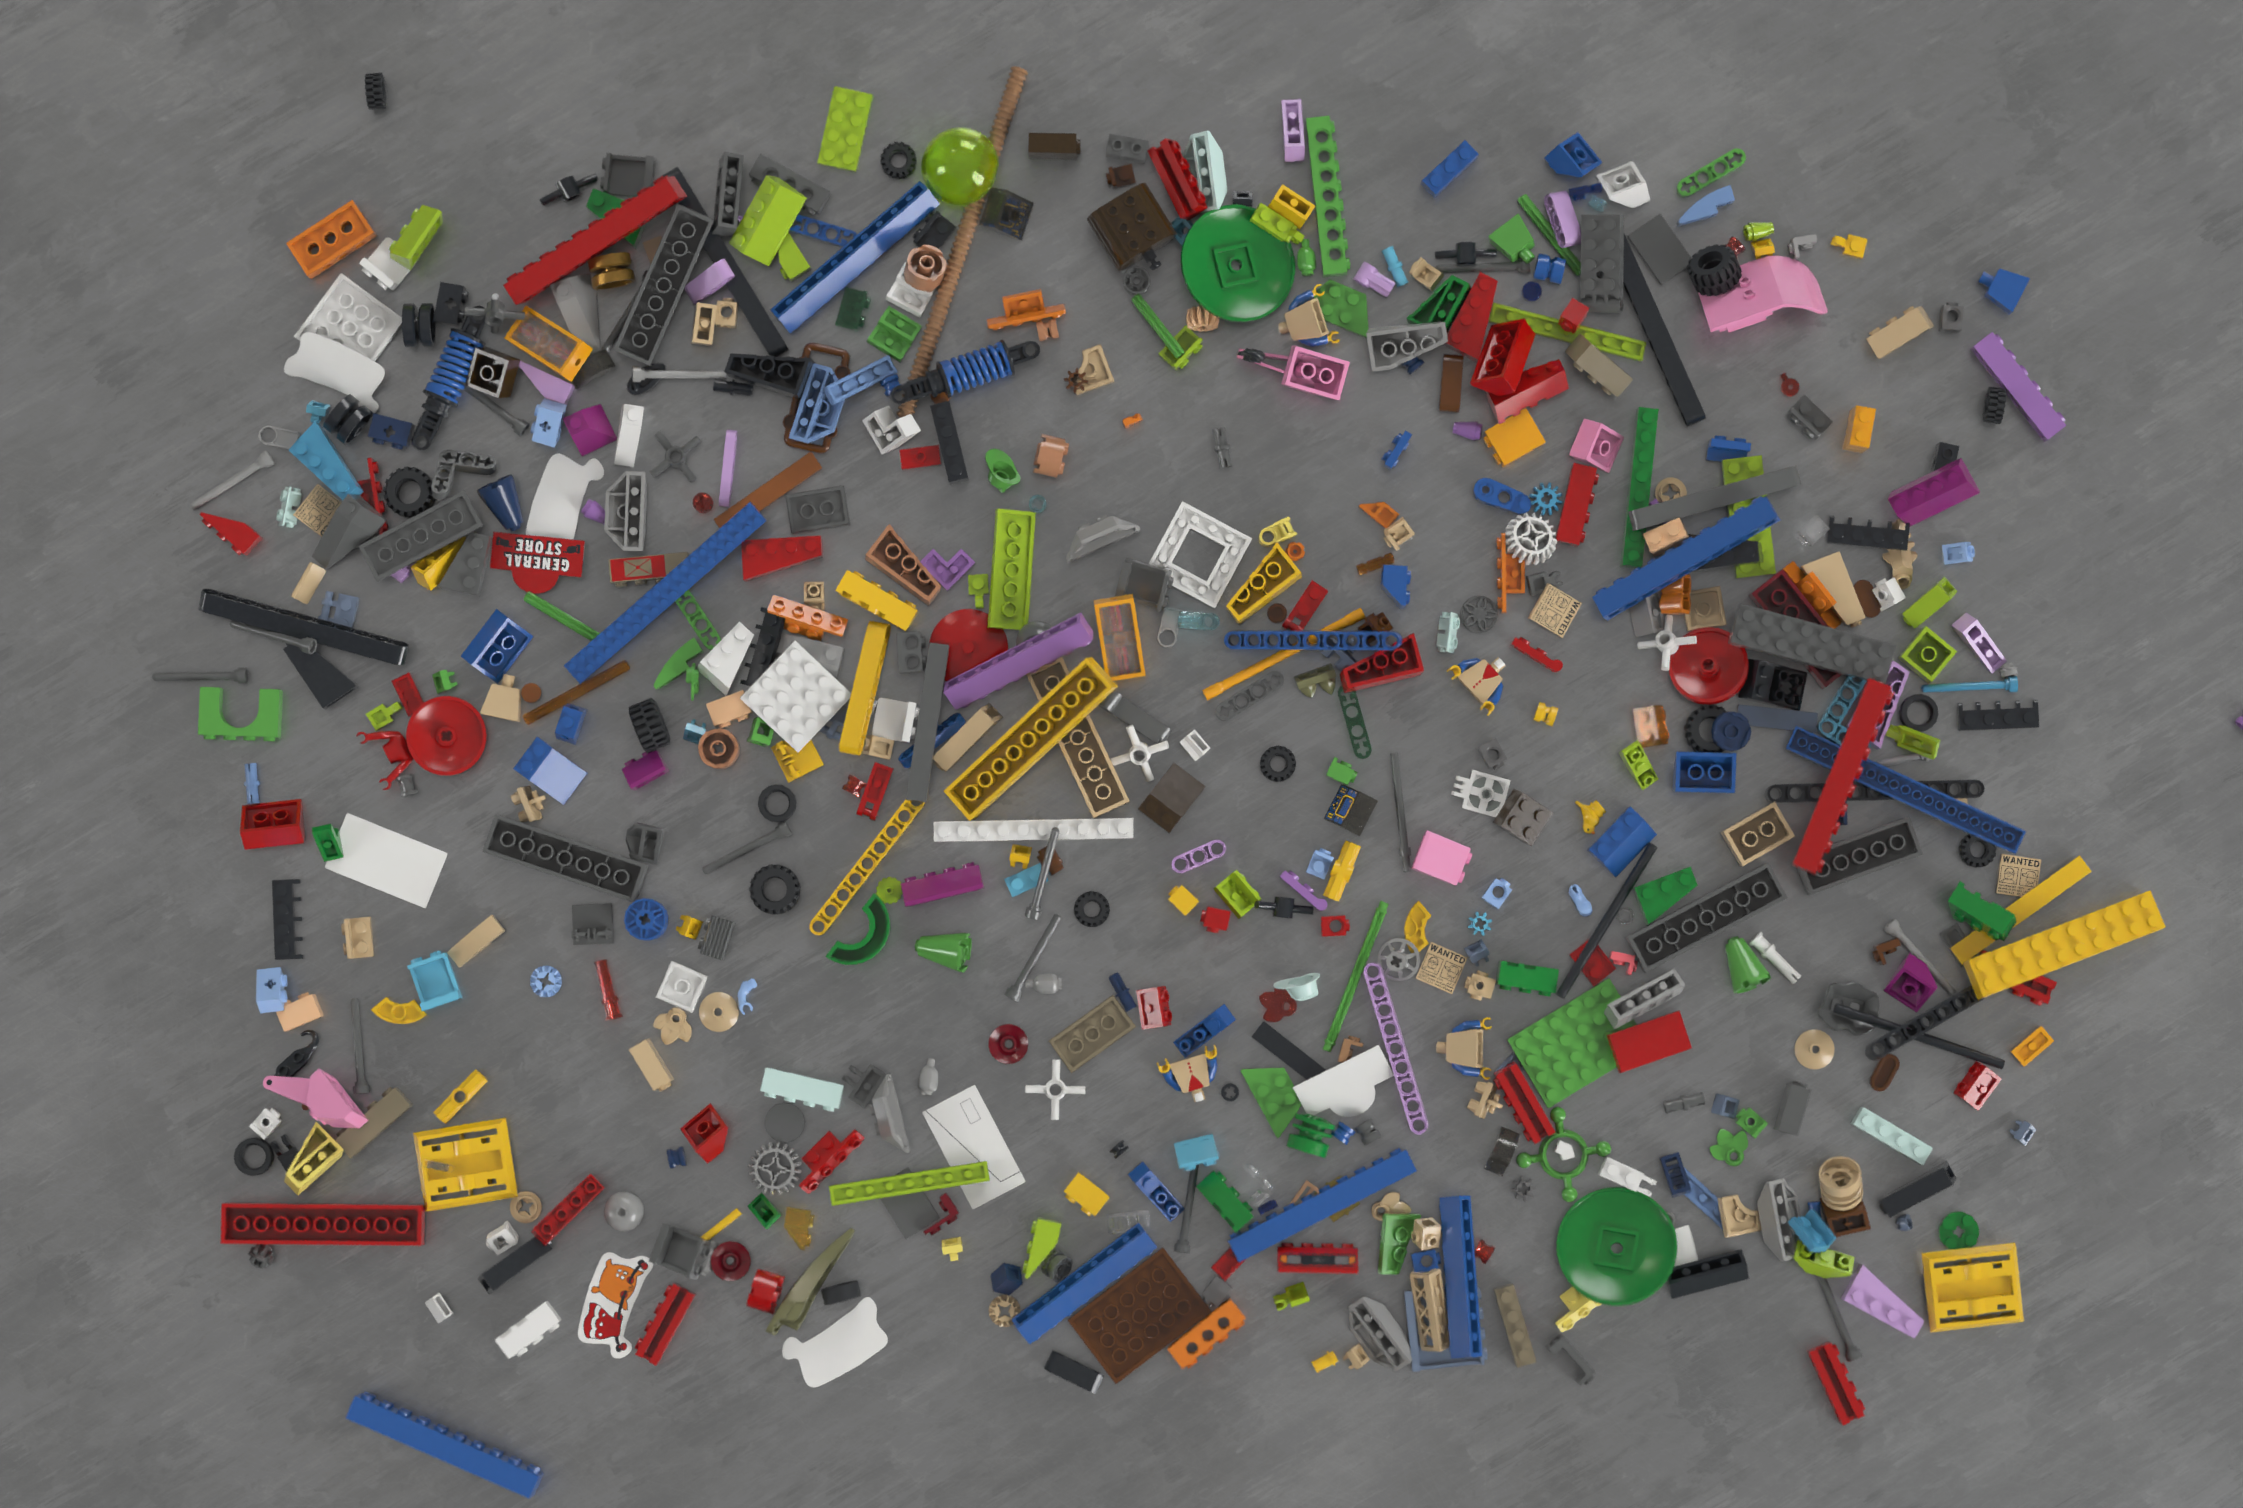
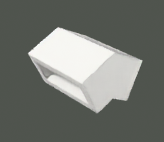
M1195 729L1179 742L1195 762L1210 749Z
M1557 1140L1553 1151L1559 1153L1560 1159L1574 1158L1572 1145Z
M440 1293L425 1302L438 1323L453 1314Z

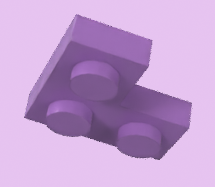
M934 549L920 561L947 591L975 564L962 549L948 562Z

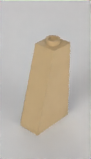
M1840 552L1800 567L1805 576L1813 571L1837 603L1831 609L1844 627L1850 625L1853 628L1862 624L1861 620L1866 617Z
M990 703L980 708L933 756L934 764L945 772L950 770L1003 716Z

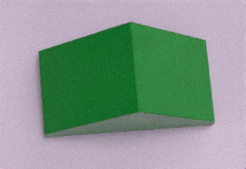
M762 1192L747 1206L766 1230L783 1215Z

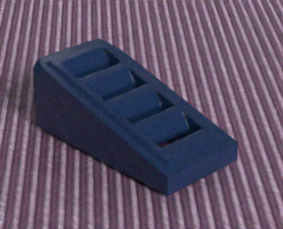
M1679 1152L1660 1157L1672 1198L1690 1193L1691 1187ZM1674 1160H1677L1678 1162L1677 1164L1666 1166V1163ZM1680 1168V1171L1672 1174H1669L1668 1172L1670 1170ZM1679 1176L1683 1177V1179L1674 1182L1671 1181V1179ZM1685 1184V1187L1674 1190L1675 1186Z

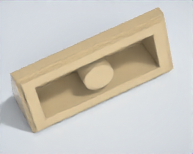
M312 562L309 563L291 597L304 604H308L326 570Z

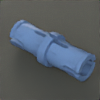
M257 763L244 764L246 778L244 786H246L247 804L260 803L258 792L260 781L257 778Z

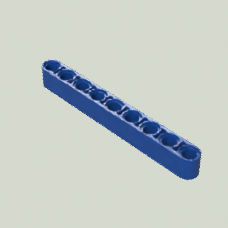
M1234 630L1225 635L1224 643L1230 649L1394 650L1401 646L1402 636L1396 631ZM1232 634L1237 635L1239 638L1237 645L1232 644L1230 641ZM1252 634L1258 637L1257 645H1253L1250 642ZM1272 634L1278 638L1277 645H1272L1269 641ZM1290 635H1295L1298 638L1296 645L1290 644ZM1310 635H1315L1318 639L1315 646L1309 643ZM1330 635H1334L1337 638L1335 646L1331 645L1328 641ZM1350 635H1354L1357 638L1355 646L1350 645L1348 642ZM1370 635H1374L1377 638L1375 646H1371L1368 643ZM1390 635L1395 636L1397 639L1395 646L1389 645L1387 641Z

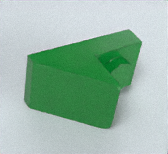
M331 823L313 827L312 835L324 862L343 858L344 854L338 828H333Z

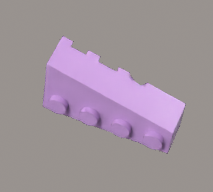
M1894 660L1891 663L1886 682L1887 685L1892 686L1893 698L1890 705H1885L1883 709L1886 711V715L1882 724L1878 723L1876 729L1879 731L1875 742L1870 741V745L1877 750L1881 749L1899 697L1910 673ZM1854 714L1852 715V717L1850 718V720H1849V721L1847 722V724L1845 725V727H1846L1847 729L1849 728V725H1850V723H1851V721H1852V718H1853Z
M1858 1265L1841 1299L1915 1339L1924 1320L1864 1265Z

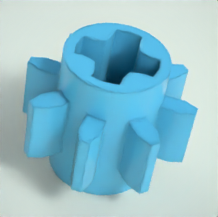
M1475 912V918H1468L1472 921V925H1469L1468 928L1473 927V935L1480 931L1481 935L1484 936L1485 929L1491 930L1488 927V923L1492 920L1485 918L1487 913L1479 916V913ZM1478 918L1485 922L1481 930L1479 927H1475Z

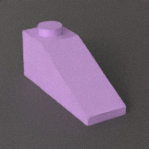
M1301 99L1282 100L1285 162L1305 161Z
M520 361L519 367L544 398L565 405L568 404L575 389L573 384Z
M1965 613L1951 625L1961 640L1991 674L2007 661L1976 618Z

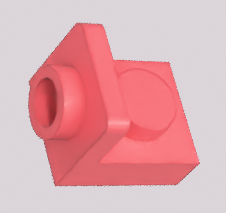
M1610 951L1609 959L1613 960V964L1624 966L1625 962L1628 963L1626 975H1632V972H1636L1638 961L1635 960L1634 955Z

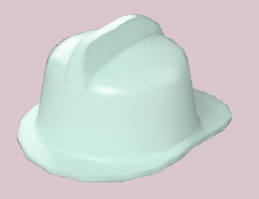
M1309 973L1300 977L1280 980L1274 983L1273 987L1276 989H1286L1291 998L1295 1000H1308L1318 995L1316 980L1320 977V974Z

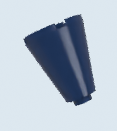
M512 474L497 479V481L491 482L477 490L478 496L505 530L510 529L512 532L522 527L521 523L524 521Z

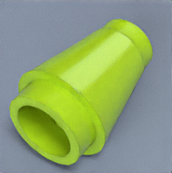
M1749 222L1743 226V234L1746 241L1754 242L1774 233L1772 222Z

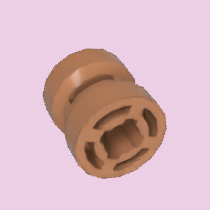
M1055 318L1049 319L1048 322H1036L1039 341H1045L1050 337L1053 339L1059 338Z

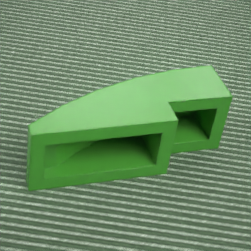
M692 638L685 643L666 662L653 685L656 690L686 673L687 667H690L687 662L704 653L696 638Z

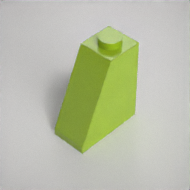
M1944 576L1902 613L1904 621L1910 627L1913 626L1916 629L1956 594L1957 590Z

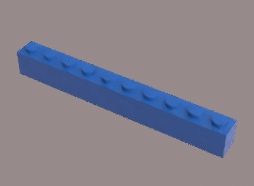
M919 181L770 309V311L789 333L793 332L805 320L814 315L820 307L829 302L834 295L843 290L849 282L858 277L863 270L873 264L878 257L888 251L899 239L903 238L914 226H917L929 213H932L940 203L930 190Z
M1766 496L1754 499L1751 505L1746 508L1741 507L1737 509L1731 517L1721 518L1717 521V525L1712 528H1704L1699 532L1700 535L1694 538L1689 537L1682 542L1681 546L1668 549L1662 557H1655L1647 562L1648 565L1645 567H1638L1630 572L1631 575L1626 578L1621 577L1615 580L1612 586L1599 589L1592 598L1603 618L1608 621L1780 521L1770 500Z
M1398 1148L1390 1152V1157L1383 1160L1380 1157L1371 1162L1373 1166L1367 1169L1363 1166L1355 1170V1175L1350 1178L1345 1175L1336 1180V1185L1330 1187L1328 1184L1318 1189L1319 1194L1312 1196L1310 1193L1301 1198V1203L1297 1205L1291 1203L1283 1207V1212L1279 1214L1273 1212L1265 1217L1266 1221L1260 1224L1256 1221L1247 1226L1248 1230L1242 1233L1238 1230L1230 1234L1231 1239L1227 1240L1237 1262H1241L1416 1172L1417 1170L1407 1150L1401 1151Z

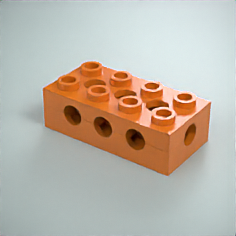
M351 200L286 244L306 275L313 279L376 238L377 235L357 204ZM347 225H352V230L348 233H345V227ZM336 236L335 241L328 244L329 237ZM318 246V253L312 255L311 250Z
M1229 1297L1167 1347L1168 1351L1182 1369L1184 1367L1189 1369L1198 1362L1196 1358L1199 1355L1203 1354L1205 1356L1213 1350L1212 1345L1217 1341L1222 1343L1227 1339L1229 1331L1232 1329L1236 1331L1245 1324L1243 1321L1246 1319L1245 1315ZM1222 1317H1226L1229 1320V1323L1224 1327L1218 1324V1320ZM1205 1330L1213 1332V1336L1210 1339L1203 1338L1202 1333ZM1194 1342L1198 1346L1197 1349L1192 1352L1188 1351L1186 1346Z

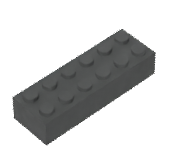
M1906 817L1833 843L1829 854L1824 853L1822 858L1825 860L1822 871H1817L1816 875L1799 868L1797 869L1807 895H1811L1923 855L1910 817Z

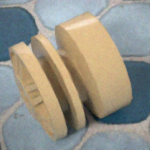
M1838 1156L1828 1159L1821 1165L1818 1174L1823 1202L1834 1210L1842 1211L1857 1206L1863 1197L1861 1170L1857 1162L1848 1157Z

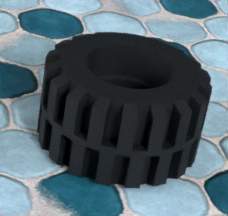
M1715 244L1700 249L1698 253L1692 256V259L1688 262L1689 265H1687L1694 288L1701 295L1717 296L1721 293L1724 294L1727 290L1734 288V285L1738 284V279L1742 276V270L1734 251L1729 246L1726 247L1723 244L1720 246Z
M406 466L403 469H396V472H392L389 475L391 477L386 479V487H383L385 495H383L384 500H386V504L392 511L402 517H414L431 508L432 502H435L431 491L432 480L422 470ZM414 481L420 486V496L413 503H403L399 498V490L404 483Z
M653 698L629 706V715L642 748L647 753L670 744L668 729L660 709Z
M1705 705L1693 711L1687 718V723L1684 727L1686 733L1684 735L1688 740V745H1691L1695 752L1721 753L1725 751L1719 748L1715 742L1705 741L1699 733V726L1703 720L1708 718L1716 719L1717 716L1727 712L1724 710L1725 708L1718 707L1717 705Z
M771 864L762 867L754 874L753 879L750 881L749 891L751 900L763 912L773 915L783 914L791 910L798 902L801 893L800 883L793 871L785 866ZM771 878H780L786 884V895L779 901H770L764 895V884Z

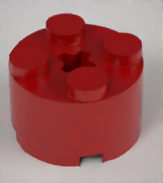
M758 1269L751 1285L752 1289L748 1295L746 1306L774 1315L777 1299L780 1300L783 1291L782 1286L785 1276Z

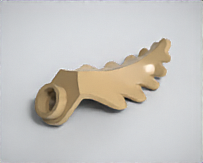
M1897 519L1895 523H1892V529L1905 530L1904 526L1906 524L1901 519ZM1908 541L1907 551L1886 549L1889 552L1882 555V558L1892 566V578L1896 579L1901 589L1908 588L1912 582V564L1918 556L1916 552L1910 551L1915 545L1913 541Z

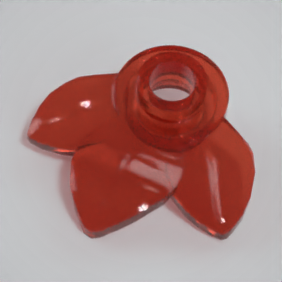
M1274 988V992H1265L1259 996L1261 1004L1267 1009L1263 1019L1268 1022H1279L1284 1016H1292L1297 1010L1295 999L1291 998L1286 989ZM1285 1003H1289L1290 1008L1288 1010L1284 1009Z

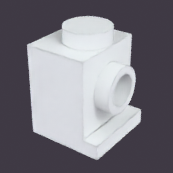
M1886 578L1875 583L1876 588L1872 590L1882 606L1880 608L1881 612L1906 598L1895 578L1888 581Z
M265 1108L249 1127L263 1139H268L283 1120L279 1118L281 1114L274 1108ZM265 1118L270 1122L268 1126L263 1124Z
M507 1220L503 1225L487 1234L486 1244L498 1256L516 1245L519 1235Z

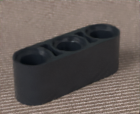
M1053 1350L1044 1366V1369L1094 1394H1096L1104 1378L1103 1374Z

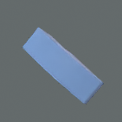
M1731 185L1720 188L1697 201L1678 220L1677 226L1716 216L1718 214L1717 207L1728 205L1735 201Z

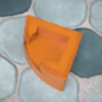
M1137 413L1132 417L1124 418L1122 423L1126 429L1143 419Z

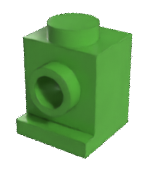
M756 717L753 720L747 742L767 747L771 743L774 730L760 717ZM759 727L763 729V734L758 733Z
M1334 757L1326 776L1345 785H1348L1349 782L1353 783L1358 772L1351 769V764L1344 761L1338 763V758Z
M1747 1107L1746 1110L1742 1108L1735 1116L1738 1118L1735 1123L1752 1138H1756L1768 1124L1750 1107ZM1749 1118L1754 1119L1753 1125H1748L1747 1120Z

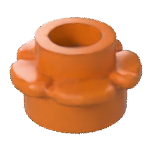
M1290 542L1288 548L1285 549V553L1292 561H1298V559L1304 557V546L1299 542Z

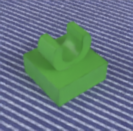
M446 669L432 675L437 694L444 693L457 685V682L451 683L449 680L450 676L455 675L454 672L447 673Z

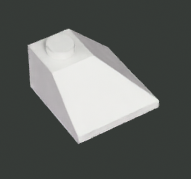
M1633 161L1596 175L1608 198L1614 202L1633 208L1651 201L1647 184Z

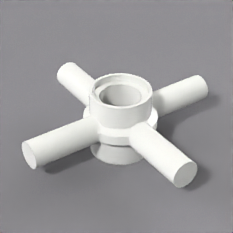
M1665 615L1664 630L1656 635L1655 640L1639 641L1637 643L1638 649L1658 648L1662 652L1661 669L1663 671L1669 670L1670 655L1677 652L1679 645L1697 643L1696 636L1677 638L1672 633V615Z
M1129 725L1126 727L1133 746L1130 748L1129 753L1111 758L1113 766L1127 761L1141 765L1147 782L1154 780V776L1148 760L1151 754L1168 749L1169 744L1167 741L1149 746L1145 742H1140L1134 726ZM1136 751H1142L1145 754V756L1137 755Z
M1052 1060V1080L1048 1081L1046 1085H1026L1025 1093H1045L1051 1099V1120H1059V1100L1065 1094H1085L1086 1086H1065L1064 1082L1060 1080V1060ZM1051 1085H1060L1061 1093L1059 1095H1052L1050 1093Z

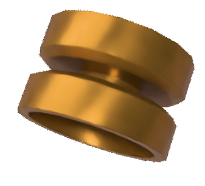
M629 252L606 254L587 261L589 271L596 274L591 278L594 290L613 289L636 281L634 271L627 268L632 264Z

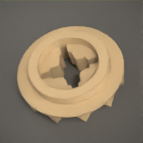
M1673 477L1661 480L1655 489V497L1659 503L1671 500L1669 496L1662 495L1668 492L1669 485L1672 491L1679 492L1673 495V499L1687 496V490L1683 482Z
M523 1191L518 1193V1197L512 1198L510 1212L518 1222L530 1223L540 1216L542 1205L540 1198L535 1193ZM524 1201L526 1204L533 1202V1204L529 1208L530 1214L529 1212L527 1213L526 1210L519 1212V1210L523 1207L522 1203Z
M1009 1295L996 1297L989 1306L991 1320L1000 1327L1013 1325L1014 1323L1011 1319L1021 1312L1018 1301ZM998 1305L1003 1306L1004 1308L1011 1305L1010 1309L1008 1310L1011 1318L1007 1315H1003L999 1318L998 1316L1000 1315L1001 1309Z

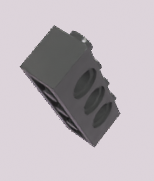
M724 152L719 160L712 234L732 237L737 230L744 155Z
M760 154L749 173L750 178H752L751 182L760 187L766 175L774 172L783 181L793 182L794 189L801 194L804 191L811 192L812 196L803 204V210L811 215H814V213L820 215L831 195L830 191Z

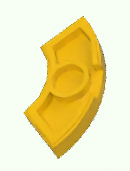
M385 997L371 1009L381 1019L396 1024L413 1023L427 1016V1013L421 1010L420 1005L415 999L408 1003L399 1004Z

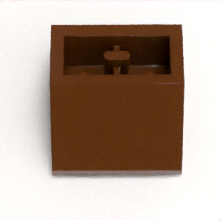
M1819 1198L1825 1224L1835 1237L1871 1229L1863 1200L1857 1206L1842 1211L1828 1207L1822 1198Z

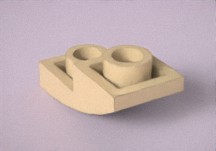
M804 582V605L825 611L824 582Z

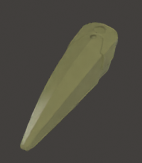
M850 1228L806 1268L782 1300L765 1330L767 1333L773 1336L777 1335L782 1325L798 1331L830 1271L855 1233L854 1229Z

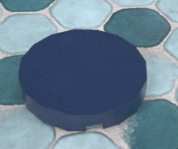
M1733 711L1722 713L1717 716L1712 724L1711 734L1713 741L1719 748L1726 751H1736L1745 747L1751 736L1749 721L1741 713Z

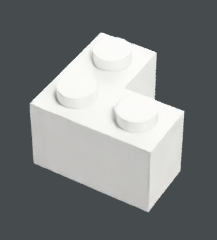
M889 406L874 411L862 420L881 454L897 449L921 431L911 414L896 419Z

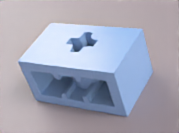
M546 398L543 399L540 405L537 404L534 415L537 416L536 422H533L530 431L533 433L532 441L555 448L560 439L567 405Z
M281 967L257 970L256 1003L260 1013L284 1011V1002H287V992L284 990V987L288 986L287 975H283Z

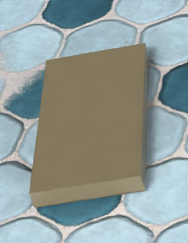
M1112 995L1050 1039L1049 1043L1069 1071L1073 1073L1136 1028V1026L1115 996Z

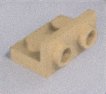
M371 917L344 919V923L341 924L342 935L346 937V943H343L344 955H347L348 959L374 957Z

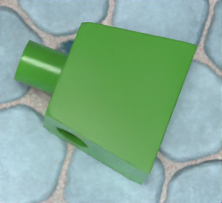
M1519 214L1488 236L1490 244L1511 262H1515L1521 257L1528 264L1535 258V255L1530 251L1535 246L1534 240Z

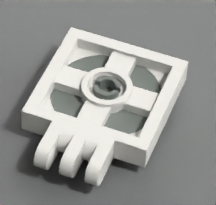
M1472 770L1470 779L1456 776L1455 780L1462 781V785L1454 783L1453 787L1461 790L1460 793L1452 791L1451 795L1464 798L1463 809L1496 818L1505 804L1511 780Z

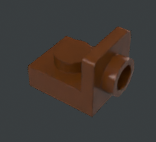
M1132 164L1115 168L1108 167L1109 173H1105L1108 185L1112 184L1113 189L1136 184Z
M1893 938L1873 946L1874 951H1872L1875 962H1879L1880 965L1887 964L1883 952L1887 955L1897 951L1896 947L1901 946L1899 939Z

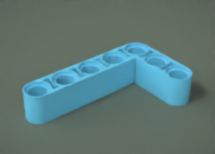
M1846 676L1817 724V732L1820 736L1839 746L1842 745L1839 735L1847 733L1848 729L1841 725V722L1866 681L1856 682L1853 677ZM1845 688L1850 689L1852 692L1850 699L1843 697L1842 692ZM1834 705L1841 708L1842 713L1840 716L1833 714L1832 708ZM1824 722H1827L1831 725V731L1829 733H1825L1822 730V724Z

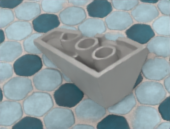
M590 274L569 277L550 285L570 333L593 348L587 359L601 354L597 291L592 287Z
M1445 322L1369 328L1366 332L1372 372L1393 369L1420 354L1448 342Z
M781 634L776 658L795 640L828 672L838 679L845 651L844 647L789 634Z

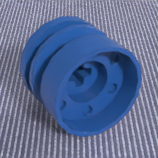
M643 898L629 905L625 912L624 922L626 929L633 937L650 941L658 939L665 933L669 924V916L663 904L656 900ZM646 914H648V918L651 919L650 923L646 922L645 925H643L644 921L641 920V917L646 916Z

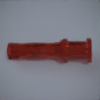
M607 959L594 962L603 996L601 1004L604 1005L607 1016L605 1021L623 1017L618 1007L619 998L614 994Z

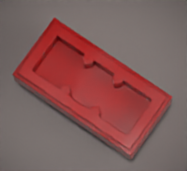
M939 445L899 450L902 470L941 465Z
M410 672L391 682L408 717H410L424 701Z
M1229 1247L1210 1268L1226 1281L1245 1260L1237 1262Z

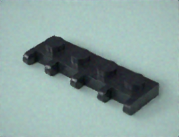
M1830 515L1827 543L1902 551L1908 550L1910 523H1906L1905 530L1892 529V521H1888L1887 528L1872 527V519H1868L1867 526L1852 525V517H1848L1847 524L1834 523L1835 517Z
M764 607L760 609L761 612L765 613L762 625L756 624L755 627L760 629L757 645L752 643L750 645L751 648L755 649L751 664L745 663V667L750 668L747 680L740 681V684L751 686L774 662L785 624V618L768 613L767 608Z
M2020 700L2015 701V708L2001 709L2000 701L1995 702V709L1981 710L1980 702L1975 703V710H1963L1962 703L1957 704L1959 731L2039 728L2038 700H2033V708H2020Z
M300 879L272 880L275 960L303 959L302 954L296 955L295 941H303V937H295V921H302V917L294 916V901H301V897H294L293 884L301 883Z

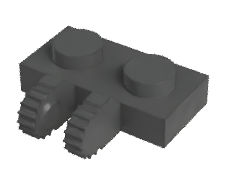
M871 1064L865 1073L850 1065L848 1069L860 1076L861 1079L858 1083H855L848 1076L844 1075L842 1077L843 1081L854 1087L848 1098L866 1108L886 1074Z

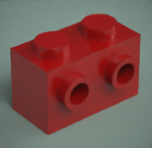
M1207 906L1206 910H1202L1200 922H1204L1203 927H1207L1206 931L1218 934L1219 930L1227 931L1231 911Z

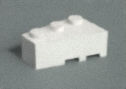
M546 1301L501 1336L497 1337L495 1341L508 1359L515 1355L520 1357L528 1351L526 1347L529 1344L533 1343V1345H536L544 1339L542 1335L546 1331L552 1333L560 1327L558 1322L562 1319L550 1303Z

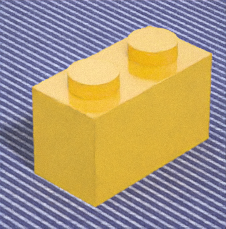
M1282 184L1268 207L1294 223L1293 225L1297 226L1300 230L1315 208V205Z
M1183 885L1180 887L1175 886L1168 893L1170 896L1168 901L1184 916L1199 903V900Z
M1080 1172L1077 1173L1064 1190L1066 1193L1064 1197L1073 1204L1078 1202L1082 1206L1080 1209L1088 1216L1091 1214L1096 1216L1110 1198L1109 1195Z

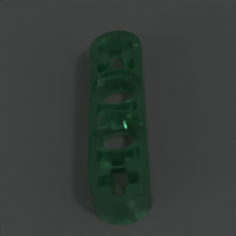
M1341 685L1337 693L1353 752L1357 758L1366 759L1371 755L1372 748L1356 691H1352L1349 695L1350 701L1355 699V703H1349L1344 706L1343 702H1347L1346 696L1341 695V692L1344 691ZM1350 706L1355 707L1358 711L1357 716L1354 718L1348 717L1346 714V710ZM1356 725L1361 726L1363 729V734L1359 737L1354 736L1351 731ZM1365 737L1366 741H1362L1365 748H1368V751L1365 752V756H1362L1361 753L1357 752L1360 749L1359 742L1354 744V740H1360Z

